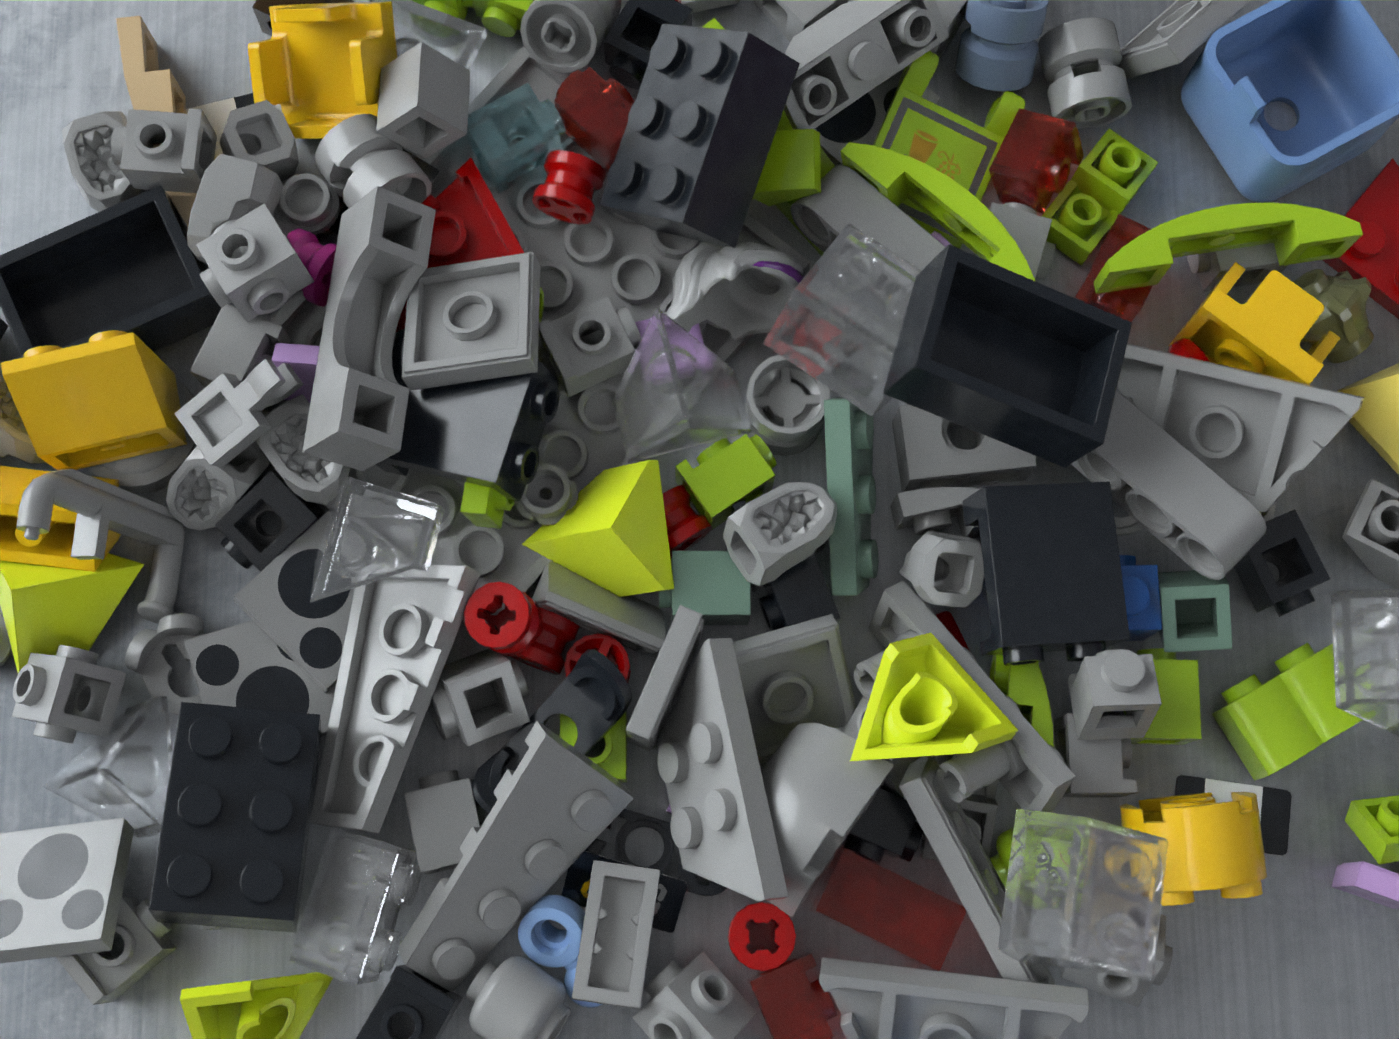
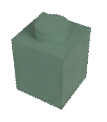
M672 551L674 589L659 591V608H672V622L679 606L682 605L701 613L704 625H748L751 616L750 582H747L737 568L728 551Z
M1195 570L1158 572L1162 630L1159 631L1164 652L1233 649L1230 590L1226 577L1220 580H1213Z

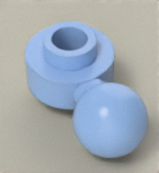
M561 895L543 896L526 912L520 922L518 940L522 950L531 960L542 966L551 968L564 967L566 969L564 986L573 1002L587 1008L603 1005L572 999L585 916L584 910L567 897ZM549 920L560 923L566 929L560 930L553 927Z

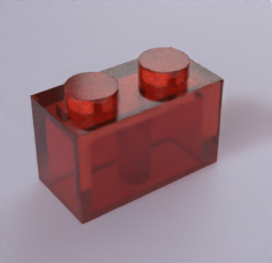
M845 848L837 851L810 909L811 912L928 970L934 971L941 970L966 914L963 906Z

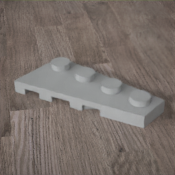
M360 562L309 823L372 833L380 832L463 620L468 599L474 592L481 572L467 566Z
M536 721L525 739L529 749L515 771L507 769L493 793L498 800L481 828L472 826L459 849L463 857L450 878L439 880L398 948L405 966L451 993L634 799L622 782L539 721Z

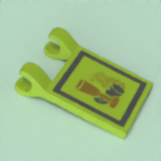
M928 51L903 69L897 90L876 135L873 146L890 149L910 156L952 178L981 201L1007 139L1024 110L1025 100L1011 91H1006L1001 95V98L998 97L992 102L984 127H981L923 98L922 95L939 63V57L935 53ZM908 198L898 206L899 209L929 234H932L934 231L939 232L951 245L961 249L963 244Z

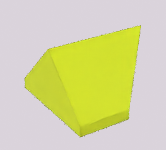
M646 460L603 470L578 493L576 504L571 509H568L566 514L557 523L542 525L521 545L619 597L674 589L658 460Z
M110 553L107 554L95 572L0 561V606L17 672L19 673L22 667L28 663L30 653L56 655L59 645L89 651L144 564Z
M930 632L892 642L884 651L850 761L974 753L1011 740L1018 732V729Z
M338 970L182 989L180 1002L192 1039H299Z

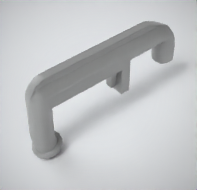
M75 469L48 472L32 480L23 492L16 524L18 530L25 532L24 537L26 539L37 540L39 534L49 533L54 504L77 513L71 557L79 560L104 559L108 529L154 546L145 601L138 604L137 612L144 619L159 624V620L163 617L175 614L173 608L179 585L185 529L183 524L170 514L168 507Z

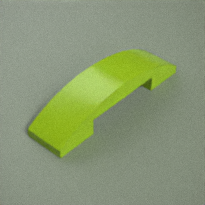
M849 142L840 151L844 166L858 173L897 207L908 198L980 258L1035 281L1027 260L1003 224L981 201L952 178L919 160L890 149Z
M1268 202L1213 207L1177 217L1141 234L1107 260L1093 284L1096 294L1157 285L1173 265V258L1274 243L1279 266L1338 258L1363 233L1360 222L1340 214L1297 204Z

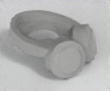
M175 613L163 617L159 620L157 630L144 629L140 631L130 642L125 656V665L128 669L141 674L146 689L154 701L165 710L179 716L181 702L202 704L199 693L192 697H181L171 690L169 675L172 668L164 657L167 646L178 647L185 660L190 661L184 640L204 635V621L202 618L187 613Z

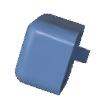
M1272 0L1219 28L1212 34L1182 84L1181 101L1185 111L1239 193L1253 202L1268 203L1287 195L1366 152L1399 118V57L1360 0ZM1275 101L1290 105L1297 117L1295 127L1286 131L1272 128L1264 117L1265 106Z

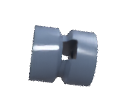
M967 0L964 19L971 24V27L966 28L960 37L955 64L956 73L971 85L986 90L1004 92L1019 90L1028 86L1033 78L1039 51L1036 39L1043 32L1049 0Z

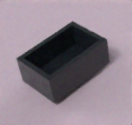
M662 24L657 40L651 48L649 63L638 95L629 111L628 123L615 161L609 169L607 184L599 205L651 230L735 248L800 63L749 32Z
M161 185L0 255V307L22 358L27 350L45 345L60 346L62 348L88 343L89 338L94 334L110 330L125 331L127 333L134 332L155 352L214 324L221 307L199 275L206 270L205 265L196 258L188 247V228Z
M947 245L916 276L883 394L1065 468L1104 444L1132 322L956 247Z
M189 702L180 703L148 909L157 922L297 932L310 830L309 822L313 806L322 736L320 714Z

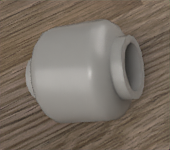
M523 956L510 957L500 964L498 968L491 963H487L477 974L466 994V998L474 1002L469 1019L471 1029L483 1039H556L571 1012V1009L564 1005L566 998L564 984Z

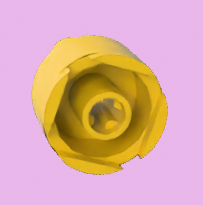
M1212 792L1138 800L1139 808L1127 803L1120 805L1130 888L1138 890L1141 897H1152L1153 905L1159 906L1195 902L1194 891L1220 890L1222 898H1249L1262 895L1261 880L1267 878L1257 795L1250 792H1231L1232 801L1216 803L1215 798L1212 797Z

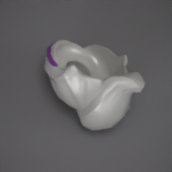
M704 241L686 254L677 268L673 280L671 306L662 317V322L670 330L686 333L690 332L694 325L706 320L712 326L729 331L733 340L740 341L752 334L769 333L783 327L792 315L793 310L801 305L810 288L805 279L802 266L796 262L794 257L780 252L776 248L753 241H740L736 244L735 248Z

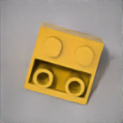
M104 331L91 336L88 343L66 348L54 345L38 346L27 350L23 358L1 362L2 376L37 456L57 470H78L187 445L185 429L174 414L181 408L175 373L134 332Z

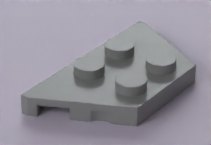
M1128 343L1118 381V389L1121 395L1227 482L1260 512H1266L1358 412L1364 400V397Z
M732 638L708 639L703 643L657 739L659 748L657 758L658 770L661 778L666 783L672 813L670 822L672 839L679 848L683 869L759 902L784 899L789 896Z
M824 957L821 960L819 983L824 992L830 991L841 1013L840 1026L846 1039H1058L1073 1020L1081 1023L1089 1011L1088 989Z

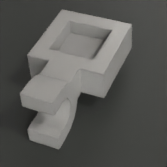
M265 359L242 382L239 381L236 375L222 373L174 414L209 465L224 467L271 428V425L261 411L267 406L277 404L286 399L304 384L290 364L283 363L276 367L272 360Z

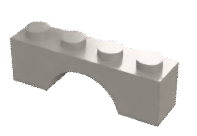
M377 186L342 213L302 453L364 471L401 450L410 388L401 386L395 379L392 367L393 342L405 302L414 285L428 266L436 209Z

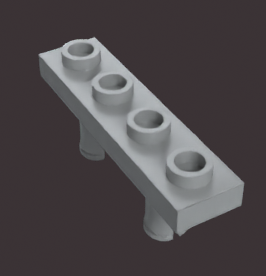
M904 580L885 589L868 627L883 646L887 648L892 642L931 632L1018 729V732L1011 740L974 753L959 754L940 765L941 768L937 771V781L944 794L950 800L960 803L998 780L1033 822L1054 811L1075 778L1074 773L1066 766L1060 753L1045 742L1021 714L1017 704L1010 697L1003 694L978 665L974 655L967 648L960 645L939 621L932 607L927 602L922 601ZM884 651L858 663L857 669L854 670L856 686L868 700Z

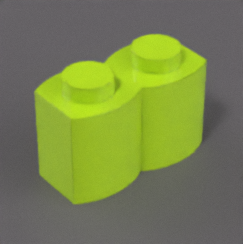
M1307 642L1274 661L1281 673L1261 684L1256 674H1253L1221 693L1227 705L1215 711L1212 715L1254 781L1274 774L1377 711L1333 643L1314 652Z

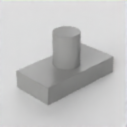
M593 860L572 992L573 1000L640 1010L660 870Z

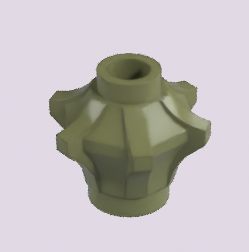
M1313 269L1294 281L1296 285L1324 305V311L1300 343L1314 345L1331 330L1340 337V340L1326 357L1331 363L1348 361L1358 356L1372 343L1374 334L1369 328V320L1366 314V302L1371 292V284L1366 277L1353 280L1348 270L1339 272L1335 276L1326 275L1322 269Z

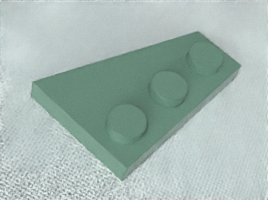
M874 394L846 395L824 400L827 492L837 503L836 523L833 534L829 537L831 596L858 595L870 586V578H876L878 573V546L876 540L871 539V514H874L876 507V485L872 475Z

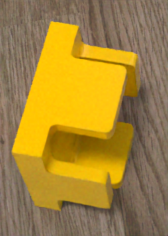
M392 1L270 6L271 39L248 44L254 103L267 100L272 105L280 104L281 111L295 139H323L329 130L352 116L359 114L377 116L381 68L397 58Z
M1235 262L1168 345L1170 347L1171 344L1181 338H1186L1194 342L1211 363L1310 385L1323 368L1322 362L1340 340V337L1329 330L1307 352L1300 347V342L1324 311V305L1276 270L1271 271L1264 278L1245 304H1240L1227 295L1246 270Z

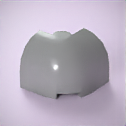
M819 723L798 724L790 731L761 769L789 896L784 899L770 900L769 902L791 918L825 873L842 842L876 797L894 766L885 759L850 761L856 739L836 728Z

